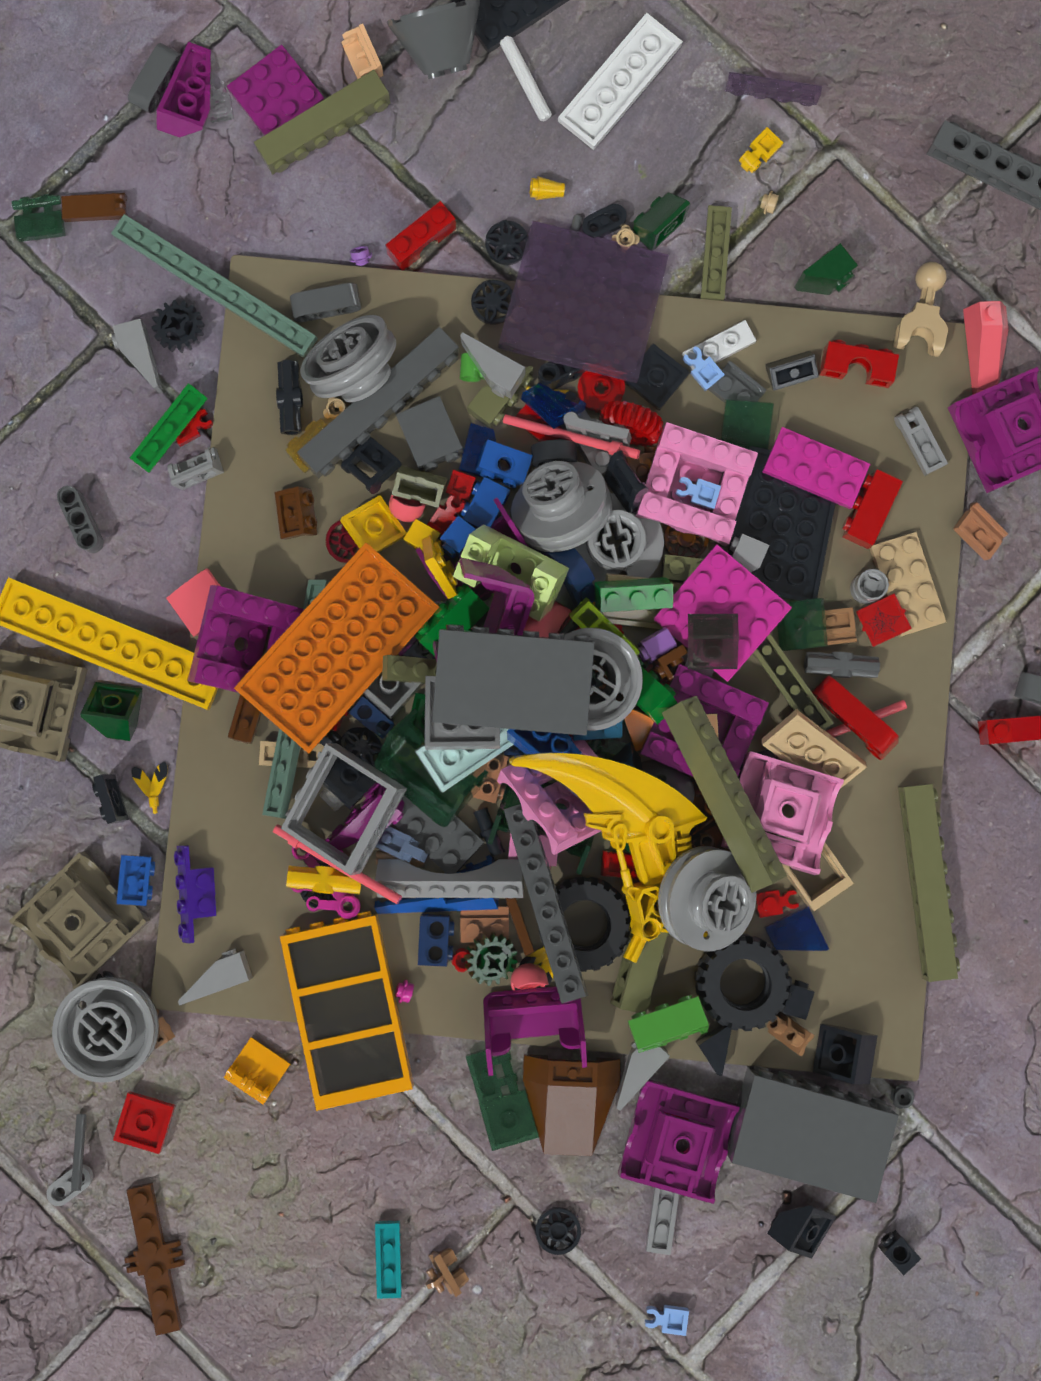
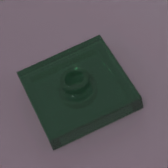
M725 399L721 440L745 449H749V446L768 449L774 403Z
M824 598L787 602L792 608L777 625L779 647L784 652L827 647Z
M526 1089L479 1102L492 1151L539 1138Z

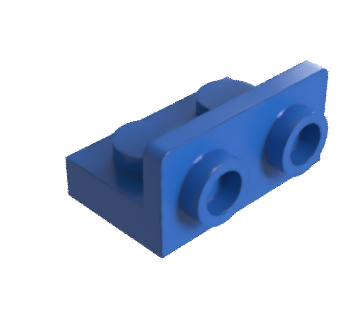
M121 855L116 904L146 906L147 900L152 899L153 886L149 885V876H154L155 862L151 861V856Z

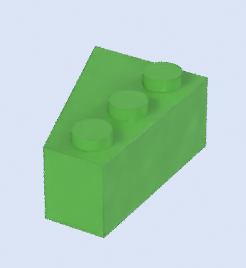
M692 995L678 999V1004L669 1006L668 1003L655 1007V1012L646 1014L645 1011L636 1013L631 1016L632 1020L628 1021L638 1053L667 1045V1043L680 1039V1041L685 1040L689 1035L700 1032V1034L708 1033L709 1027L699 997L692 998Z

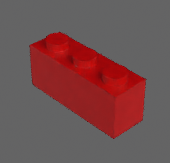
M878 469L872 474H867L862 484V487L865 489L861 496H857L852 507L855 509L852 517L848 516L843 524L842 529L845 532L842 537L866 549L871 548L879 535L903 481Z

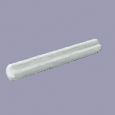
M509 36L504 37L500 41V45L540 121L544 122L552 116V113L513 38Z

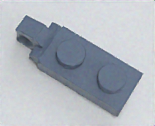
M389 826L384 830L375 847L407 862H410L413 857L424 863L428 856L425 851L417 848L419 842L413 837Z

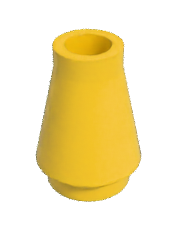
M540 176L531 178V198L542 200L564 197V183Z

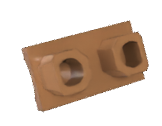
M779 1012L776 1016L778 1019L773 1023L771 1021L768 1022V1033L798 1055L803 1056L807 1044L815 1035L786 1014Z
M447 1248L439 1253L433 1251L428 1257L435 1267L437 1274L433 1268L426 1271L430 1277L425 1283L428 1289L435 1287L438 1293H441L445 1290L441 1283L443 1282L449 1294H454L457 1297L462 1293L460 1288L469 1281V1278L462 1268L457 1269L452 1274L450 1273L448 1266L457 1261V1257L452 1249Z

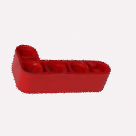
M827 676L812 691L817 701L863 740L868 751L877 759L882 761L899 743V736L890 726L831 676Z

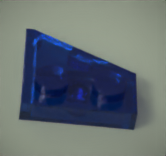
M541 383L527 389L521 396V400L553 429L564 423L563 419L566 413L574 412L578 415L585 410L587 405L581 400L579 404L565 399L567 394L554 391Z
M473 423L469 425L459 471L480 476L481 472L476 471L483 445L487 439L496 442L494 429ZM498 460V467L501 469L500 461ZM494 477L495 481L503 482V480Z
M809 907L798 910L764 927L776 950H829Z

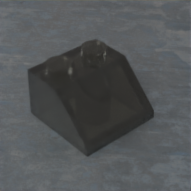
M688 614V669H737L738 614Z

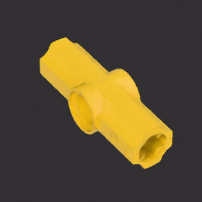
M289 866L286 887L310 889L312 892L333 894L334 892L360 894L361 883L332 867L315 866V868Z

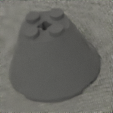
M465 0L435 6L400 16L399 20L390 19L387 21V24L422 73L428 75V79L444 76V70L450 69L451 73L467 70L466 64H470L480 0Z

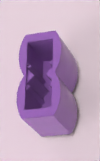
M663 627L637 644L640 651L638 654L642 662L646 661L648 664L653 663V661L677 648V643L667 627Z

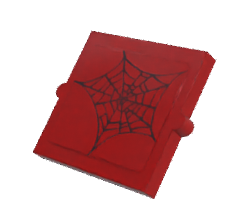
M895 593L856 611L863 625L862 631L866 632L873 647L912 629L905 615L906 609H902Z

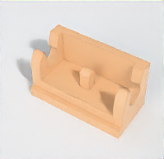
M360 24L359 27L345 32L342 35L344 40L341 43L357 79L372 70H375L379 78L384 76L381 62L364 25Z

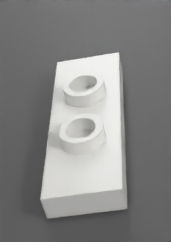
M746 320L696 345V347L701 350L703 360L710 356L717 363L754 344L756 339ZM694 347L684 351L682 356L686 354L690 359H696V354L693 352ZM688 365L691 371L695 369L693 366Z

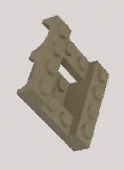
M0 649V748L65 762L71 740L68 736L79 692L83 690L88 669ZM52 685L53 688L42 732H39L49 688ZM19 696L25 700V705L21 710H17L14 707V700Z
M84 851L79 852L9 922L27 933L38 946L39 953L45 959L56 964L68 976L73 988L76 989L87 983L150 919L137 905L116 904L118 886ZM70 916H75L79 920V926L76 930L69 928L67 924ZM109 922H111L94 940H92Z

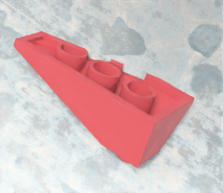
M1001 301L978 302L963 309L972 395L1000 383L1009 330L1006 306Z

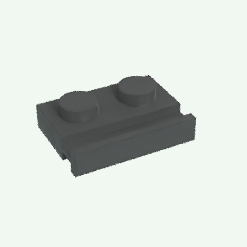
M729 361L721 370L725 375L708 390L744 418L766 392V389L733 362Z

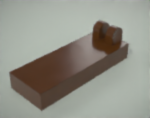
M125 193L61 196L62 219L64 222L119 220L124 214L128 216L126 213L127 196Z
M241 694L228 738L245 744H252L261 712Z
M505 898L524 954H531L534 952V948L517 899Z

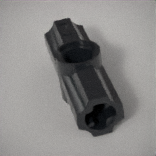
M282 360L277 362L278 388H276L277 407L280 410V432L285 435H297L302 433L301 408H303V394L299 380L298 361Z

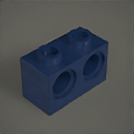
M420 915L418 965L447 967L448 960L453 961V946H449V936H454L455 921H450V915ZM433 922L443 924L444 931L441 934H434L431 931L430 926ZM433 946H438L442 949L443 955L437 959L433 958L429 953V949Z

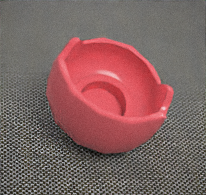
M392 494L389 501V510L395 518L403 522L418 520L426 507L420 501L408 500Z
M527 963L520 965L513 971L510 983L512 990H515V988L533 989L538 986L545 987V985H548V979L545 970L541 966Z

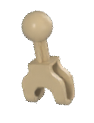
M927 262L920 266L915 276L916 284L921 290L919 303L916 302L911 312L906 314L897 326L894 348L903 350L910 341L911 336H920L928 343V354L939 357L945 347L948 327L939 315L940 307L933 306L935 292L940 290L946 282V271L937 262Z

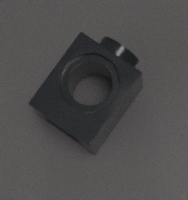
M795 979L794 983L789 986V991L791 992L790 1000L786 999L784 1005L787 1007L782 1013L804 1020L807 1019L815 993L808 988V983Z
M896 1230L884 1235L881 1243L878 1245L883 1254L903 1276L921 1260L920 1256ZM896 1247H903L902 1252L900 1254L893 1255V1251Z

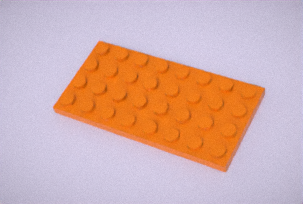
M365 543L234 689L310 754L382 673L383 656H397L439 606L368 543Z

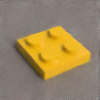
M381 495L340 519L359 549L365 543H368L379 553L404 538L407 534L397 518L393 516Z
M429 535L422 539L424 560L443 592L450 599L457 595L455 585L458 582L453 577L455 568L450 560L446 562L443 555L445 553L441 544L438 541L434 542Z

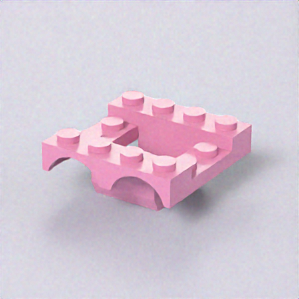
M666 422L663 426V431L645 483L648 487V492L643 495L635 517L655 520L683 533L707 537L726 547L730 544L736 524L735 519L758 453ZM723 473L720 483L721 489L715 508L711 513L710 509L690 503L692 496L679 497L675 494L677 489L686 491V485L679 482L681 477L690 479L694 484H696L699 478L719 485Z
M573 736L571 737L583 755L597 757L585 740L574 741ZM509 765L501 769L497 780L498 783L508 784L518 796L522 806V814L527 821L534 820L544 829L549 838L553 855L601 832V830L586 826L584 813L592 812L583 801L560 782H555L545 788L540 786L554 778L525 767ZM555 804H564L567 807V809H558V807Z
M750 751L746 753L739 781L748 795L749 801L760 819L763 829L798 841L765 832L780 862L783 865L790 866L792 869L812 875L820 874L822 849L829 832H831L833 807L844 780ZM785 804H789L794 808L793 817L786 818L782 814V807ZM723 837L721 847L729 849Z

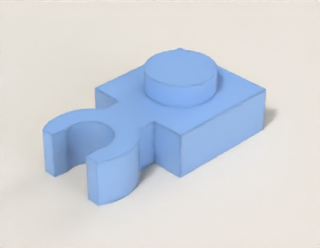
M695 346L693 352L696 354V359H690L685 354L683 360L687 365L695 368L690 374L703 390L707 391L725 374L710 356L703 360L701 350Z
M686 477L679 479V482L684 483L687 489L686 491L677 489L675 492L677 496L685 497L689 495L692 496L690 503L710 510L715 508L721 489L720 485L699 478L696 484H692V481Z
M664 1305L663 1312H661L654 1306L646 1307L647 1313L655 1315L653 1320H645L646 1327L655 1328L661 1325L662 1333L686 1336L689 1316L688 1308Z

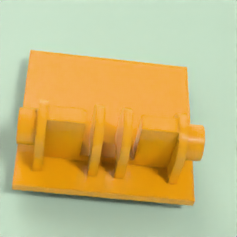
M250 1037L234 1063L225 1073L224 1079L264 1105L290 1066V1063Z

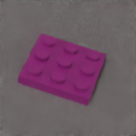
M282 44L226 86L264 136L324 100L322 94Z

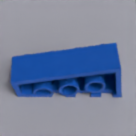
M509 729L507 731V740L524 754L573 753L583 755L569 734Z

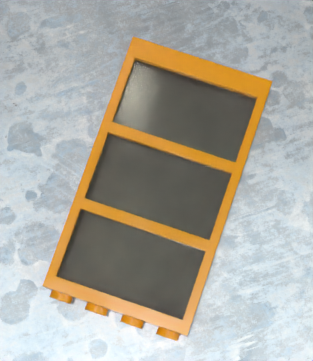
M371 911L358 913L357 918L350 920L338 917L333 919L332 924L324 925V922L320 921L309 924L310 928L300 930V926L286 929V934L280 936L316 1111L413 1090L414 1081L378 914H371Z

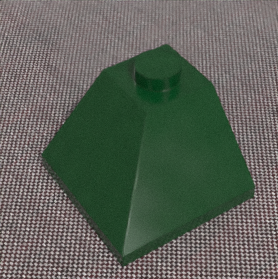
M95 682L80 713L81 718L106 738L131 741L138 724L142 688Z

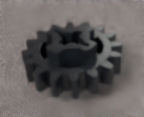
M173 300L172 306L165 302V309L163 311L161 309L156 310L159 313V317H152V320L157 324L151 326L152 330L156 332L154 335L155 339L161 341L160 345L163 348L168 346L171 352L178 348L180 353H183L186 346L189 350H192L191 344L193 342L195 344L200 343L197 336H204L202 330L199 329L205 326L203 321L200 320L202 318L201 314L195 312L196 308L193 305L188 307L184 300L181 302V305H178L177 301ZM180 323L181 328L177 329L176 325Z

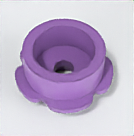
M359 246L350 250V262L355 263L357 266L369 263V259L372 257V253L369 252L367 246Z

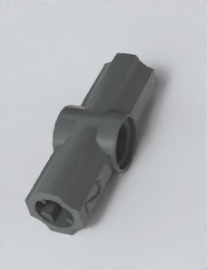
M806 652L804 658V673L828 674L831 677L852 678V676L878 678L880 671L879 657L857 656L848 652H832L831 654Z

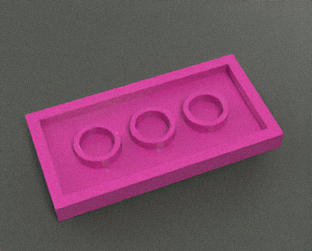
M781 427L762 472L851 509L870 463Z

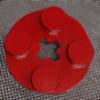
M608 364L592 365L585 370L578 381V397L587 410L601 413L604 405L608 404V402L617 400L621 402L625 393L623 376ZM598 383H602L603 386L608 387V390H605L604 394H600L599 391H595V388L598 387Z

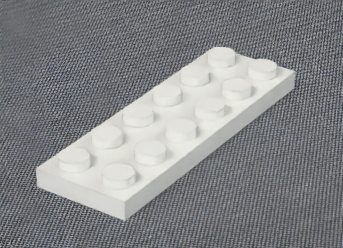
M646 13L560 114L558 122L594 150L679 50L683 41Z

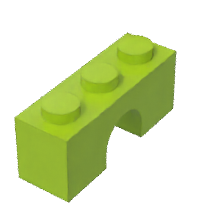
M587 597L569 614L571 619L581 629L598 628L612 632L625 640L636 655L640 653L637 647Z

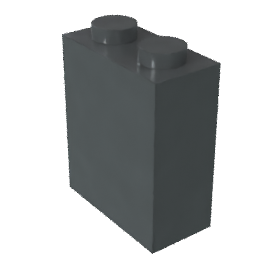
M440 396L396 414L398 423L420 471H432L438 467L439 463L447 461V463L453 462L460 458V454H463L462 446Z

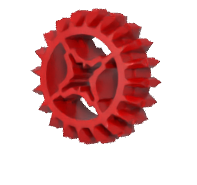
M618 400L608 402V404L604 405L599 420L604 424L611 426L620 424L629 429L632 438L630 444L636 446H652L658 442L663 431L664 422L656 412L651 411L650 408H645L634 402L628 403Z

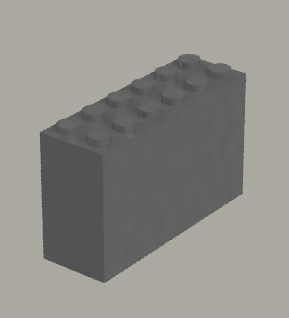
M446 625V629H440L432 722L587 736L595 641H590V636L574 635V639H564L565 634L549 633L548 637H539V632L523 631V635H515L513 629L499 628L497 633L489 632V627L474 626L472 631L464 630V625Z
M755 1065L752 1068L747 1066L737 1103L740 1107L739 1112H737L733 1119L728 1138L727 1155L730 1161L737 1165L876 1203L899 1115L892 1110V1106L886 1104L885 1100L876 1097L868 1100L863 1098L862 1094L854 1091H848V1094L839 1091L838 1087L829 1084L821 1087L816 1085V1082L811 1079L801 1078V1081L792 1078V1075L786 1072L778 1071V1074L769 1072V1068Z

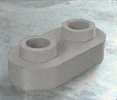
M83 1164L82 1173L85 1179L82 1180L81 1191H71L72 1169L55 1180L47 1189L48 1201L54 1206H62L85 1190L93 1181L91 1168ZM58 1188H63L65 1194L61 1195L58 1192Z

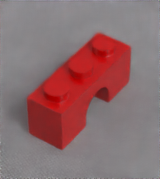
M441 201L385 244L387 254L400 270H406L420 259L421 251L430 242L436 240L440 243L456 230V219Z
M832 340V342L829 341L824 347L819 375L843 379L848 372L849 365L856 363L862 365L866 370L865 384L889 388L895 381L899 354H894L889 349L873 350L863 344L852 346L847 345L842 340Z

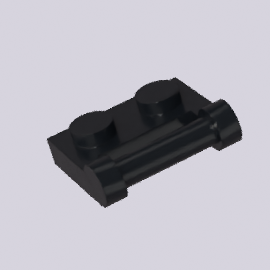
M371 436L364 444L359 445L341 464V468L361 481L366 486V490L371 494H376L380 490L381 485L402 466L397 457ZM358 462H363L376 474L370 478L357 467Z
M617 451L609 460L604 479L626 512L632 514L637 512L643 495L648 492V487L638 479L627 463L623 451Z

